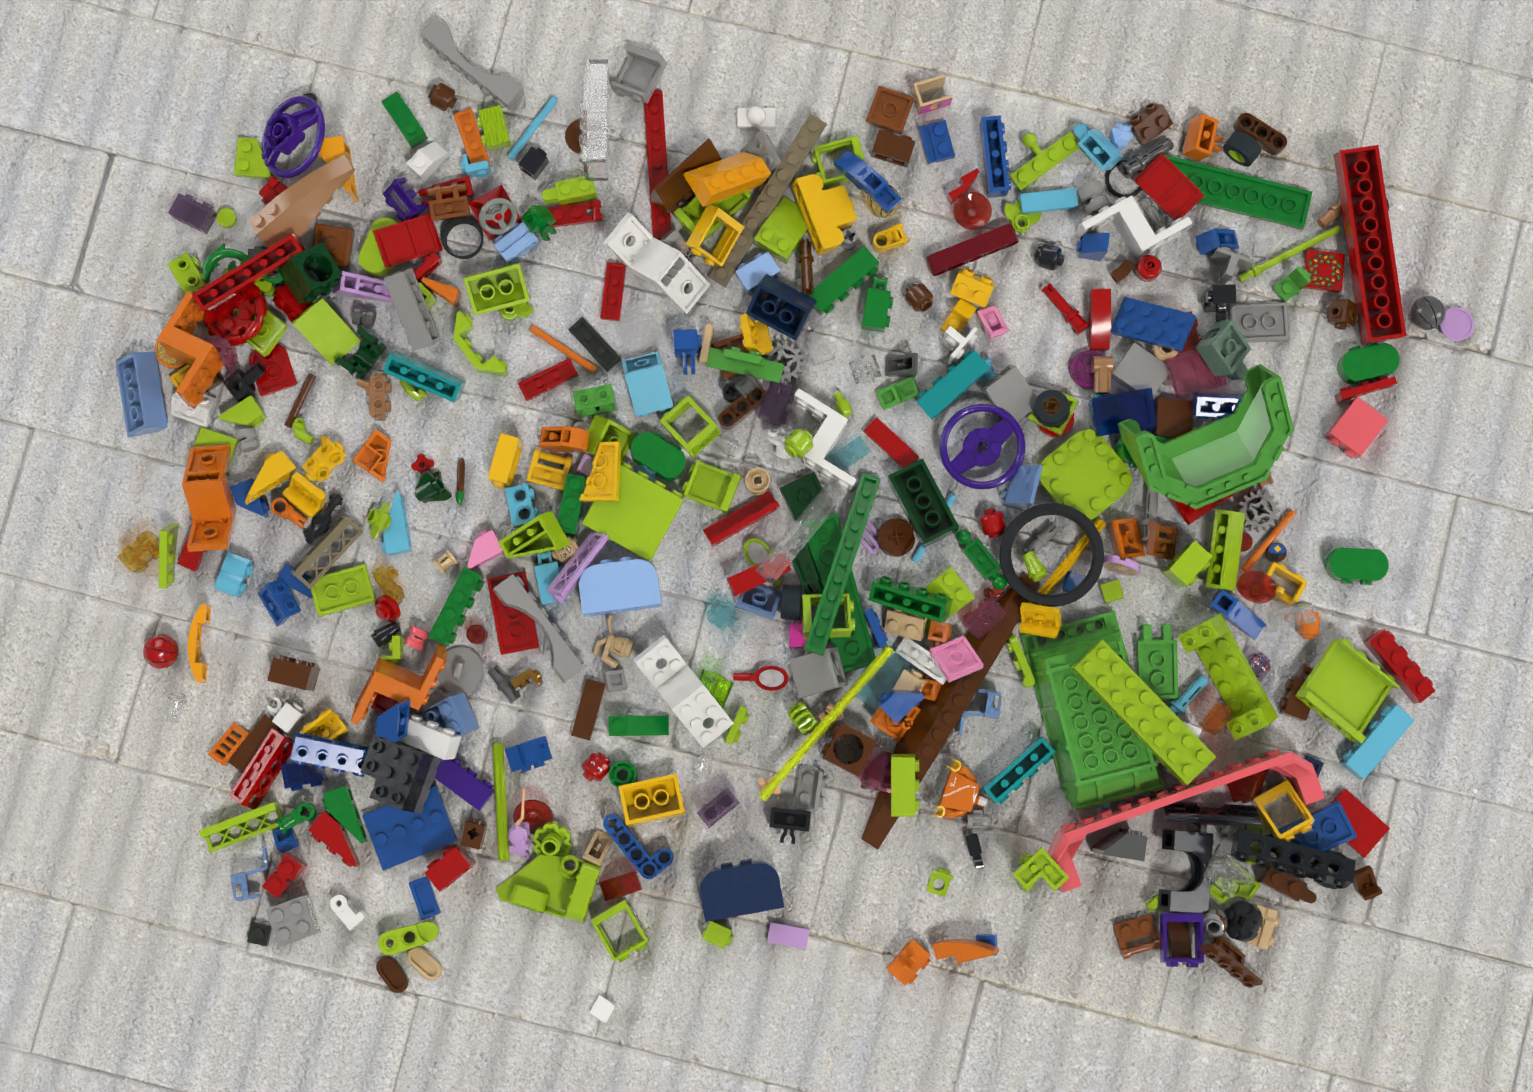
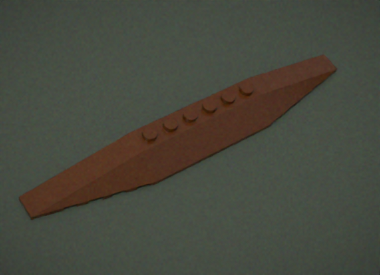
M1025 573L1019 577L1027 587L1034 591L1040 585V582H1034ZM1011 587L965 636L983 662V668L951 682L946 680L941 685L935 701L923 699L918 707L921 710L914 719L913 725H910L911 728L905 732L901 740L895 745L893 754H915V760H919V772L915 771V779H919V784L1019 621L1022 602L1029 603ZM891 760L861 838L876 849L880 848L898 819L896 816H891Z

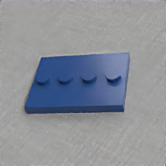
M437 786L431 788L427 801L423 806L422 814L402 811L386 805L362 815L383 871L458 841Z

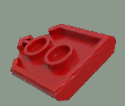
M276 344L270 354L265 357L257 350H254L249 358L250 366L252 367L258 362L266 370V373L256 381L260 396H267L298 384L285 347Z

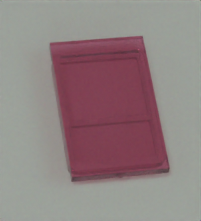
M1199 352L1165 360L1176 397L1227 385L1225 376H1214Z

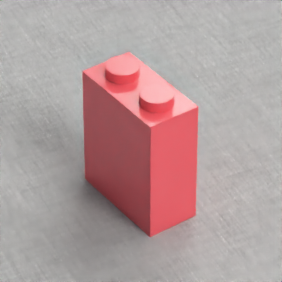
M1356 397L1345 408L1325 436L1328 438L1329 443L1343 449L1346 456L1357 459L1363 455L1389 420L1362 399Z

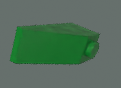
M398 92L381 101L412 149L428 139Z
M669 715L609 716V736L669 735Z
M345 785L323 793L324 798L322 802L325 809H328L329 813L360 843L367 842L368 838L350 786Z

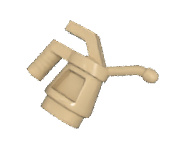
M609 614L607 617L609 636L596 643L593 654L598 655L601 645L606 643L601 660L613 669H616L619 662L609 656L610 651L621 658H629L635 642L631 641L630 638L613 634L611 627L613 615Z

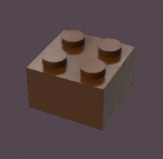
M280 655L279 659L273 657L267 681L308 691L315 690L320 671L319 668H315V663L303 660L295 663V658Z

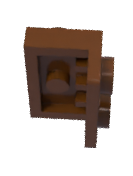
M1148 104L1144 111L1131 117L1127 123L1132 126L1131 130L1140 145L1145 146L1173 124L1163 104Z

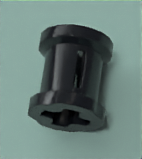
M728 383L723 388V397L729 403H733L740 397V394L734 388L735 383ZM729 389H732L733 392H735L733 397H731V395L728 394Z

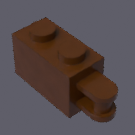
M1302 664L1298 676H1292L1291 679L1287 680L1285 697H1282L1279 703L1280 714L1299 721H1307L1310 708L1295 696L1306 680L1303 678L1304 674L1309 675L1313 668L1307 667V664Z
M1265 867L1257 881L1293 901L1299 902V900H1302L1306 903H1314L1317 899L1316 894L1306 888L1307 883L1288 873L1277 872L1274 868Z

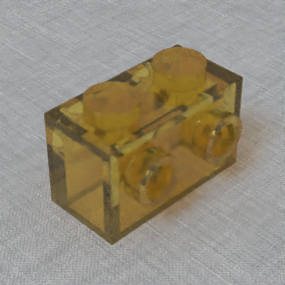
M148 530L142 532L117 557L129 571L140 573L149 566L148 563L152 559L159 558V538Z

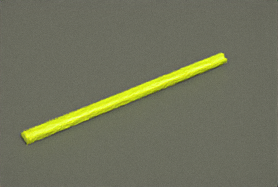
M888 645L884 647L872 664L867 667L859 679L847 690L848 692L834 705L835 707L828 712L822 722L815 727L814 731L810 733L811 735L797 748L798 750L784 763L785 765L781 767L782 769L778 770L772 780L768 782L769 784H766L767 786L760 791L758 795L760 798L767 801L768 797L775 792V789L791 773V770L793 771L794 767L803 759L802 757L806 756L807 751L811 750L812 746L816 744L815 742L820 739V736L822 737L823 733L827 731L826 729H829L828 727L833 724V721L837 720L836 718L840 716L839 714H842V710L846 709L845 706L848 707L849 703L853 701L852 699L856 697L855 695L859 694L858 691L862 690L866 686L865 684L869 682L868 680L874 677L873 674L875 675L876 671L880 669L879 667L883 666L882 663L885 664L886 660L890 658L889 656L893 655L892 652L894 651Z

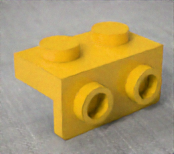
M960 268L950 294L985 308L995 282L986 275L981 277L976 275L971 269Z
M747 313L739 316L741 322L739 328L744 335L742 342L745 349L761 353V355L772 351L773 346L768 326L759 321L754 322Z
M298 472L291 476L289 486L282 492V496L309 518H313L324 507L327 497L321 488L314 486L306 476Z
M1022 602L1019 632L1057 638L1062 625L1060 608Z
M329 709L322 711L313 722L304 725L303 730L299 733L338 740L349 729L337 712Z

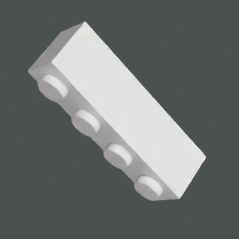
M409 714L407 736L399 741L443 760L455 759L462 736L455 734L453 729L439 727L437 722L422 720L423 717L420 715Z

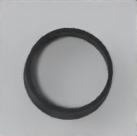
M457 217L450 220L444 226L441 242L444 249L455 258L470 259L476 256L483 246V231L475 220L468 217ZM460 224L474 226L481 235V243L478 249L467 256L454 255L447 245L449 232Z

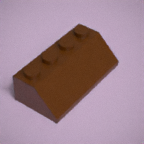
M708 138L653 188L650 200L665 216L670 212L673 214L680 207L679 204L683 200L688 201L694 195L692 188L683 175L684 173L722 160L712 141Z

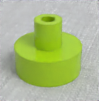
M1158 892L1146 902L1145 906L1150 911L1157 909L1159 913H1162L1164 910L1158 909Z

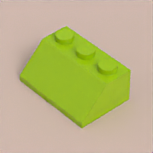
M520 262L467 275L463 278L474 316L530 301Z

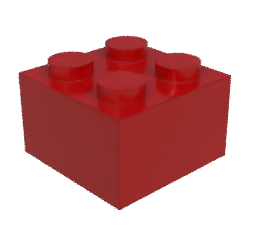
M462 846L449 847L442 853L444 856L442 859H435L426 866L428 870L425 872V875L439 892L448 888L476 864Z

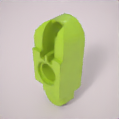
M426 921L392 929L379 937L378 947L383 954L394 955L434 941L439 935V927L434 922ZM411 931L415 934L414 942L407 940V932ZM388 939L393 940L394 944L392 947L387 946L386 942Z

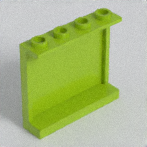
M622 461L620 464L619 501H594L582 524L598 533L606 534L610 540L652 562L659 545L682 504L685 503V500L682 499L683 494L674 489L672 492H669L665 489V484L657 480L655 483L648 480L649 476L641 471L638 473L631 470L632 466Z
M1344 638L1333 639L1295 696L1348 740L1362 744L1366 739L1362 732L1391 688L1398 689L1400 686L1394 682L1395 679L1391 675L1383 673L1378 664L1366 659V654L1354 649L1350 641Z

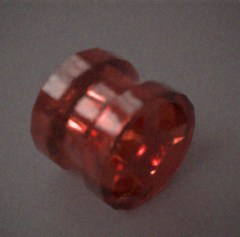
M475 624L468 628L466 636L471 643L479 645L486 641L488 633L483 626Z

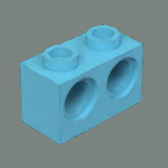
M528 483L504 488L514 528L523 526L539 515L538 507H534L532 500L536 499L533 487L530 488ZM520 491L526 493V497L522 501L516 499V495ZM524 510L530 511V516L526 520L520 518V514Z

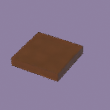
M1155 398L1154 435L1163 438H1176L1192 431L1193 401Z

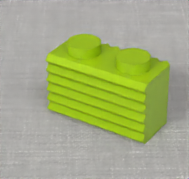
M501 105L478 110L480 116L476 117L479 128H483L484 135H481L483 146H487L489 151L511 146Z

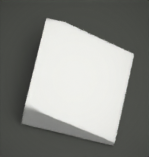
M599 995L589 1013L602 1022L607 1023L617 1004Z

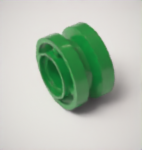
M618 761L609 770V780L617 788H619L618 786L635 783L637 779V770L628 761ZM621 769H625L628 772V778L624 781L618 778V772Z

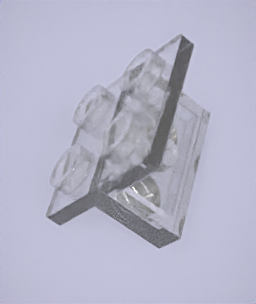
M1221 843L1217 845L1204 872V877L1226 896L1233 898L1239 885L1253 884L1255 877L1249 873L1247 864L1237 861L1236 858L1230 855L1231 851Z

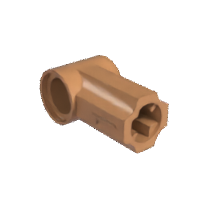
M1113 356L1092 357L1091 370L1094 373V394H1111Z

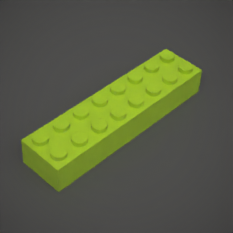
M1104 640L1098 641L1071 667L1074 673L1182 784L1188 785L1216 758Z

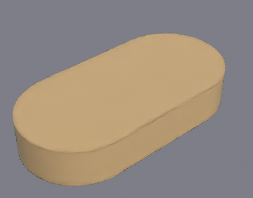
M420 946L409 950L407 954L408 963L424 978L436 980L441 976L443 971L441 963L428 951Z

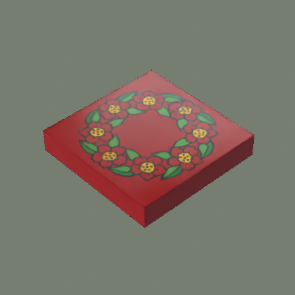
M1307 249L1305 251L1304 269L1309 273L1311 282L1304 288L1340 293L1343 285L1345 254Z

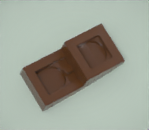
M1167 923L1170 956L1192 958L1187 923ZM1178 963V966L1186 965V963Z

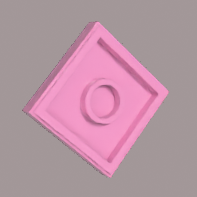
M964 635L934 647L929 651V654L948 682L978 671L984 666Z

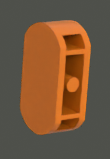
M569 426L541 427L538 447L563 453L587 452L590 432Z

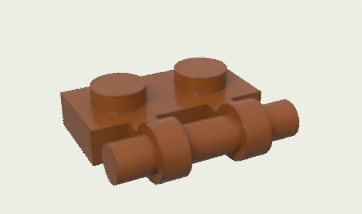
M456 182L442 187L441 185H435L434 188L427 189L428 196L436 195V200L429 201L432 221L471 216L468 196L460 197L459 194L461 191H467L466 183L458 184ZM453 193V198L443 199L442 194Z

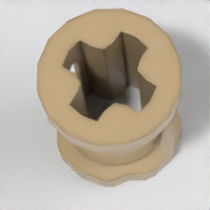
M449 549L438 560H433V563L443 575L454 563H459Z

